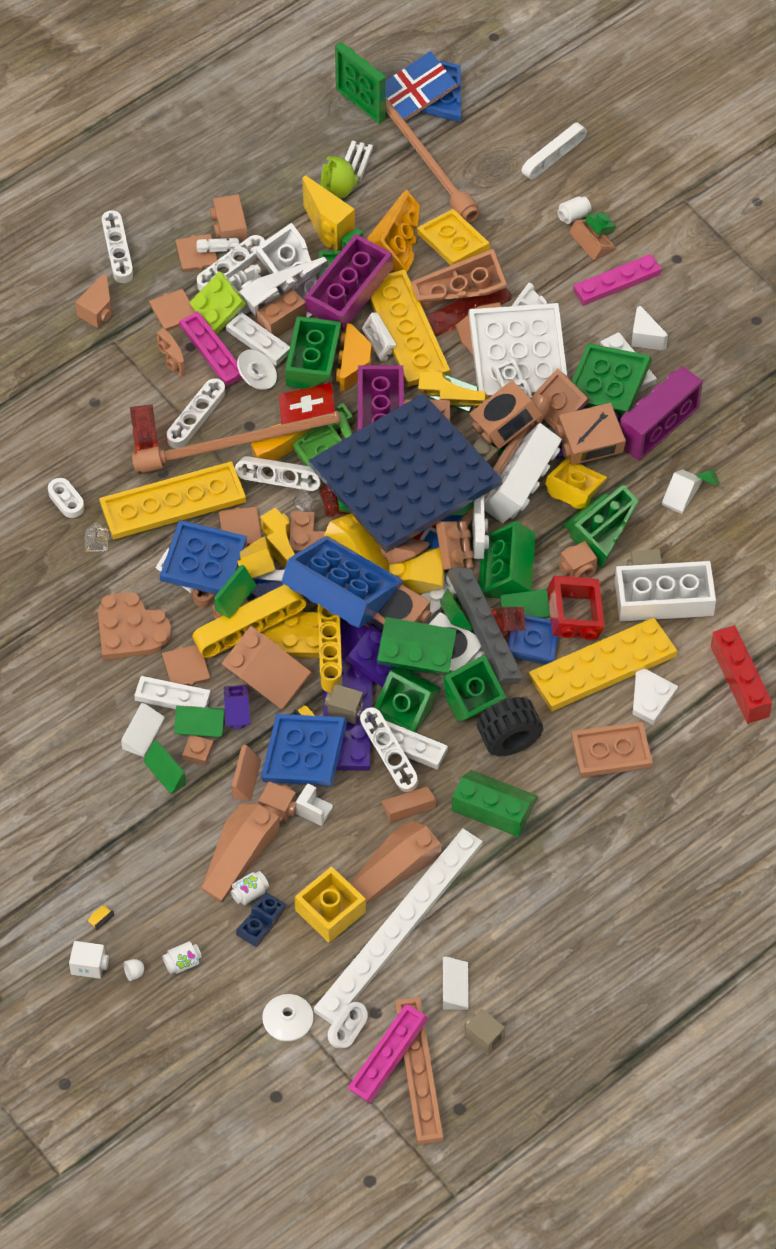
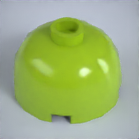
M328 156L326 159L329 160V163L324 164L322 168L321 186L325 187L326 190L339 199L346 198L351 193L352 188L357 186L358 176L354 174V169L347 160Z

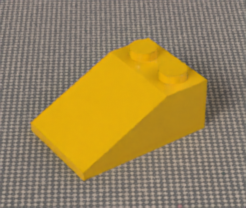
M305 175L302 178L303 206L323 244L335 251H340L344 235L355 229V209Z
M352 514L330 521L324 536L330 537L389 572L390 564L388 559H385L382 555L381 547Z

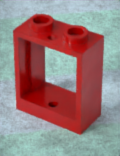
M554 575L547 587L552 636L584 638L586 640L598 639L605 627L599 579ZM562 597L590 599L592 621L564 619Z

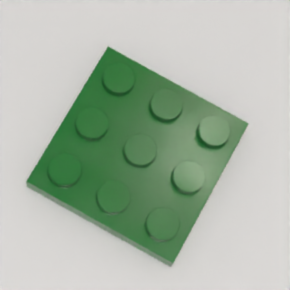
M343 42L335 45L336 90L380 125L386 120L385 75L371 66L366 59L356 54L351 47L346 46Z
M588 343L572 382L590 399L585 407L591 408L611 403L615 414L624 415L627 411H631L651 365L652 358L650 355Z

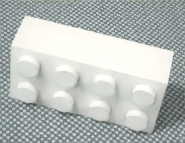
M541 423L523 438L501 473L500 477L503 484L491 490L486 497L484 510L501 523H504L509 518L513 519L519 510L523 511L530 501L527 498L530 493L533 494L540 484L537 480L540 476L543 477L550 468V465H548L549 460H553L560 451L558 445L562 439Z
M710 561L616 566L615 590L619 621L649 620L653 617L655 619L714 616L716 597Z

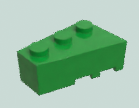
M622 484L577 521L569 537L577 545L585 541L597 557V565L603 568L631 519L639 499Z

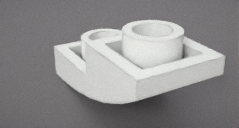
M515 358L492 367L501 388L513 380L529 398L532 397L526 379L522 378Z

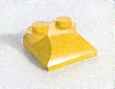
M566 458L547 476L545 485L551 497L560 499L570 504L573 508L582 509L590 504L591 498L605 483L607 477L579 463L571 465L569 459Z

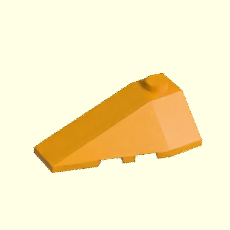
M408 190L401 194L367 237V240L392 253L393 269L391 271L394 272L405 269L407 273L414 260L412 246L416 243L414 230L418 226L420 205Z

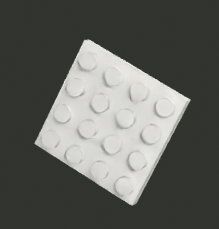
M558 303L469 309L468 314L478 391L486 392L490 398L500 390L501 387L492 367L514 358L522 378L526 379L532 395L557 368L567 376Z

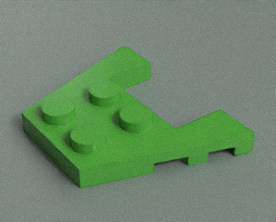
M344 403L336 407L338 413H344L348 424L353 422V416ZM334 423L312 428L293 444V450L304 466H309L308 460L342 441L335 431L340 428L339 424Z

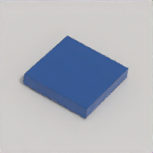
M514 612L508 647L513 657L545 665L553 662L558 636H552L551 620Z

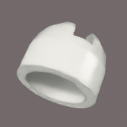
M137 959L124 962V971L129 981L138 979L143 975L144 964Z

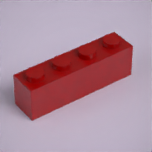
M733 625L713 631L711 649L747 724L770 717L772 701L736 626Z

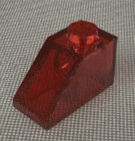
M153 404L130 407L135 454L139 450L157 447Z

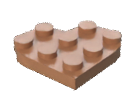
M116 593L102 598L98 619L103 660L154 654L160 652L161 648L168 641L170 642L171 625L165 617V613L162 610H145L143 602L136 593Z

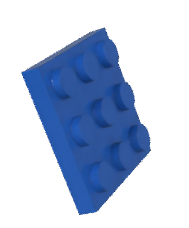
M179 520L160 573V581L217 594L238 569L237 561L241 560L240 551L245 548L247 536Z
M276 714L261 775L263 782L306 785L308 783L310 785L332 786L347 725L345 717Z

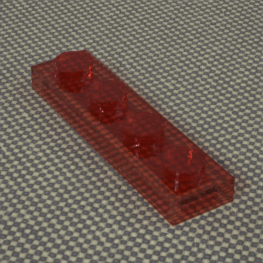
M506 287L488 295L463 297L426 315L433 333L437 337L456 328V324L469 315V309H476L479 306L499 302L502 305L512 300V294Z

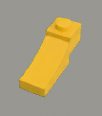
M428 369L427 372L420 371L418 389L421 394L424 393L426 396H440V400H450V405L479 406L489 398L484 391L466 389L447 381L440 370Z
M275 507L260 516L261 530L267 536V543L272 556L285 569L288 559L295 555L287 538L290 536V520Z

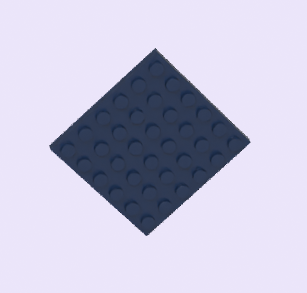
M424 393L308 460L309 466L385 553L503 484L499 474Z

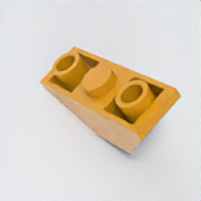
M347 324L346 333L342 332L341 346H344V350H339L338 364L342 365L336 371V382H340V391H346L358 383V365H371L372 344L352 324Z

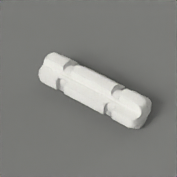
M227 238L209 239V241L199 239L197 240L196 248L199 253L207 252V250L209 252H224L227 249L231 251L239 245L238 238H229V240Z

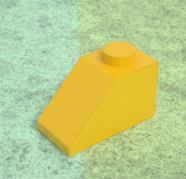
M265 536L240 551L241 560L237 561L238 565H244L252 578L275 570L273 556Z

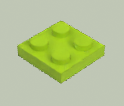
M220 271L189 302L195 311L201 314L216 335L247 304L226 275Z

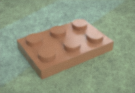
M643 721L571 731V739L580 778L652 768V759Z

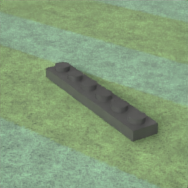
M451 568L447 575L500 684H519L523 676L471 568Z

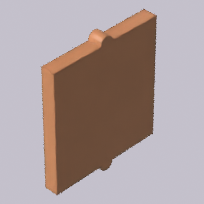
M211 234L192 235L189 238L175 240L182 272L202 271L203 268H208L217 261L216 252H209L207 250V252L199 253L196 248L197 240L206 239L209 241V239H212Z
M183 289L169 294L164 293V296L149 301L158 321L166 331L179 327L180 320L196 313Z
M236 507L234 510L219 511L221 530L245 535L247 540L257 541L262 538L257 507L242 509Z
M197 645L185 648L180 646L177 650L162 653L170 682L193 687L194 684L210 681L205 659Z

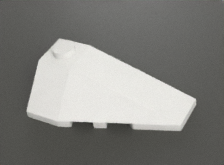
M292 223L256 247V256L270 274L311 261L305 240ZM316 275L294 290L304 301L306 294L318 281ZM306 311V317L310 318L312 314Z
M325 257L257 278L253 282L250 280L242 285L239 294L257 318V310L290 289L295 290L326 268L328 266Z

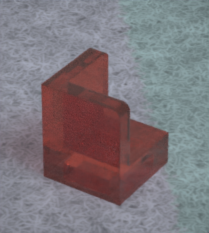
M501 607L491 610L501 632L526 630L524 607Z

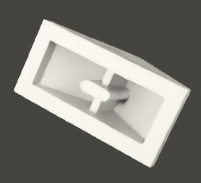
M641 306L637 307L631 346L656 350L666 349L668 334Z
M683 469L674 472L662 505L683 514L703 480Z

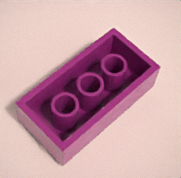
M355 233L306 294V311L322 320L341 322L340 330L344 331L347 324H350L393 269L392 253Z
M358 365L359 431L404 405L403 365Z
M681 366L677 371H672L661 385L657 384L651 394L646 398H641L636 407L631 411H627L621 418V430L626 440L624 450L638 461L642 460L699 408L703 380Z

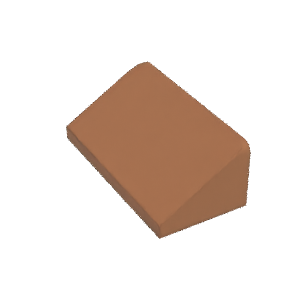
M586 219L574 222L569 233L592 260H597L616 249L605 234L598 235L585 222Z
M411 538L392 549L391 554L395 563H399L417 556L427 549L430 543Z
M247 745L241 747L232 783V796L234 799L251 801L261 760Z
M428 787L381 801L390 823L436 808L435 797Z

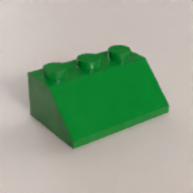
M297 316L285 368L286 386L305 389L330 379L341 322Z
M514 521L487 534L489 535V549H484V559L480 561L479 586L484 597L500 599L501 595L532 591L535 532L518 521Z
M386 617L377 664L445 676L450 670L457 629Z
M470 770L461 777L452 796L451 811L520 837L538 799V795Z

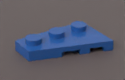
M440 60L441 65L456 82L457 87L420 112L461 122V65Z

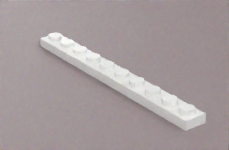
M462 828L314 1007V1013L332 1024L343 1006L354 1002L479 851L483 845L482 840Z

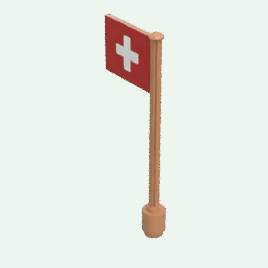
M332 382L279 394L281 425L168 451L160 450L159 446L139 450L136 454H132L134 469L136 472L146 473L164 469V464L170 460L329 424H339L340 415L335 411Z

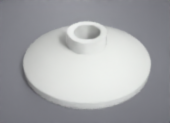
M246 350L239 355L237 360L239 373L250 386L259 390H267L276 383V369L263 353L256 350Z
M283 994L277 996L266 1005L263 1011V1025L266 1031L273 1038L280 1041L290 1042L304 1037L313 1024L311 1006L305 999L297 995ZM284 1012H292L291 1016L283 1015Z

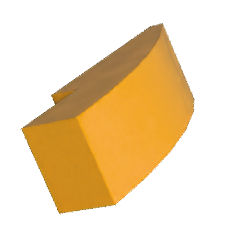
M310 429L251 442L253 456L255 458L277 461L292 452L293 444Z

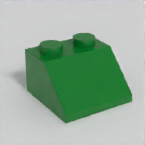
M485 654L443 676L446 701L457 722L468 719L507 698Z
M396 668L390 670L374 708L380 711L386 721L416 733L432 711L442 688L407 669Z

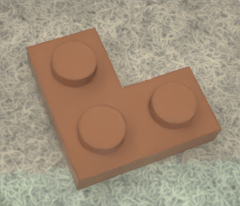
M291 511L289 544L295 554L324 537L325 531H314V512Z

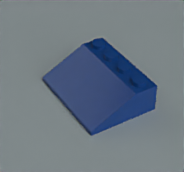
M324 536L288 559L281 582L289 586L291 590L304 595L311 602L321 605L330 613L338 615L350 625L359 628L377 614L402 585L403 580L330 537Z

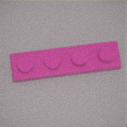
M649 254L574 284L573 291L583 306L659 276L662 269L652 254Z
M199 312L179 321V327L226 387L242 379L236 359Z
M405 1004L348 1086V1089L363 1100L371 1103L428 1021L427 1016Z

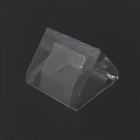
M95 522L85 530V552L108 551L109 530Z

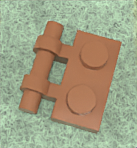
M466 521L436 523L443 570L474 568L472 560L474 552L471 551L469 542L471 534L470 530H467Z

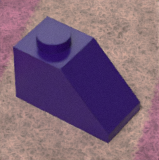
M248 685L224 686L226 726H231L233 729L245 728V725H250Z

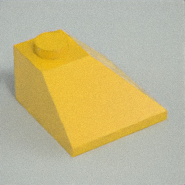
M440 547L422 551L415 557L390 564L389 572L402 579V585L417 594L444 588V570Z

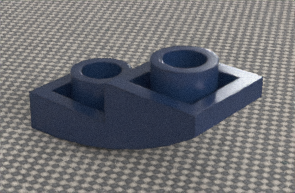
M266 892L252 907L251 914L237 928L236 935L257 947L278 921L287 904Z

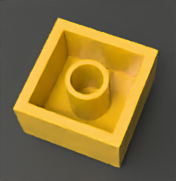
M331 866L295 896V911L330 943L366 913V899Z

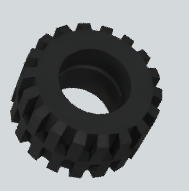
M525 697L509 698L496 703L481 714L476 724L488 752L493 756H508L528 748L540 738L544 730V726L532 701Z

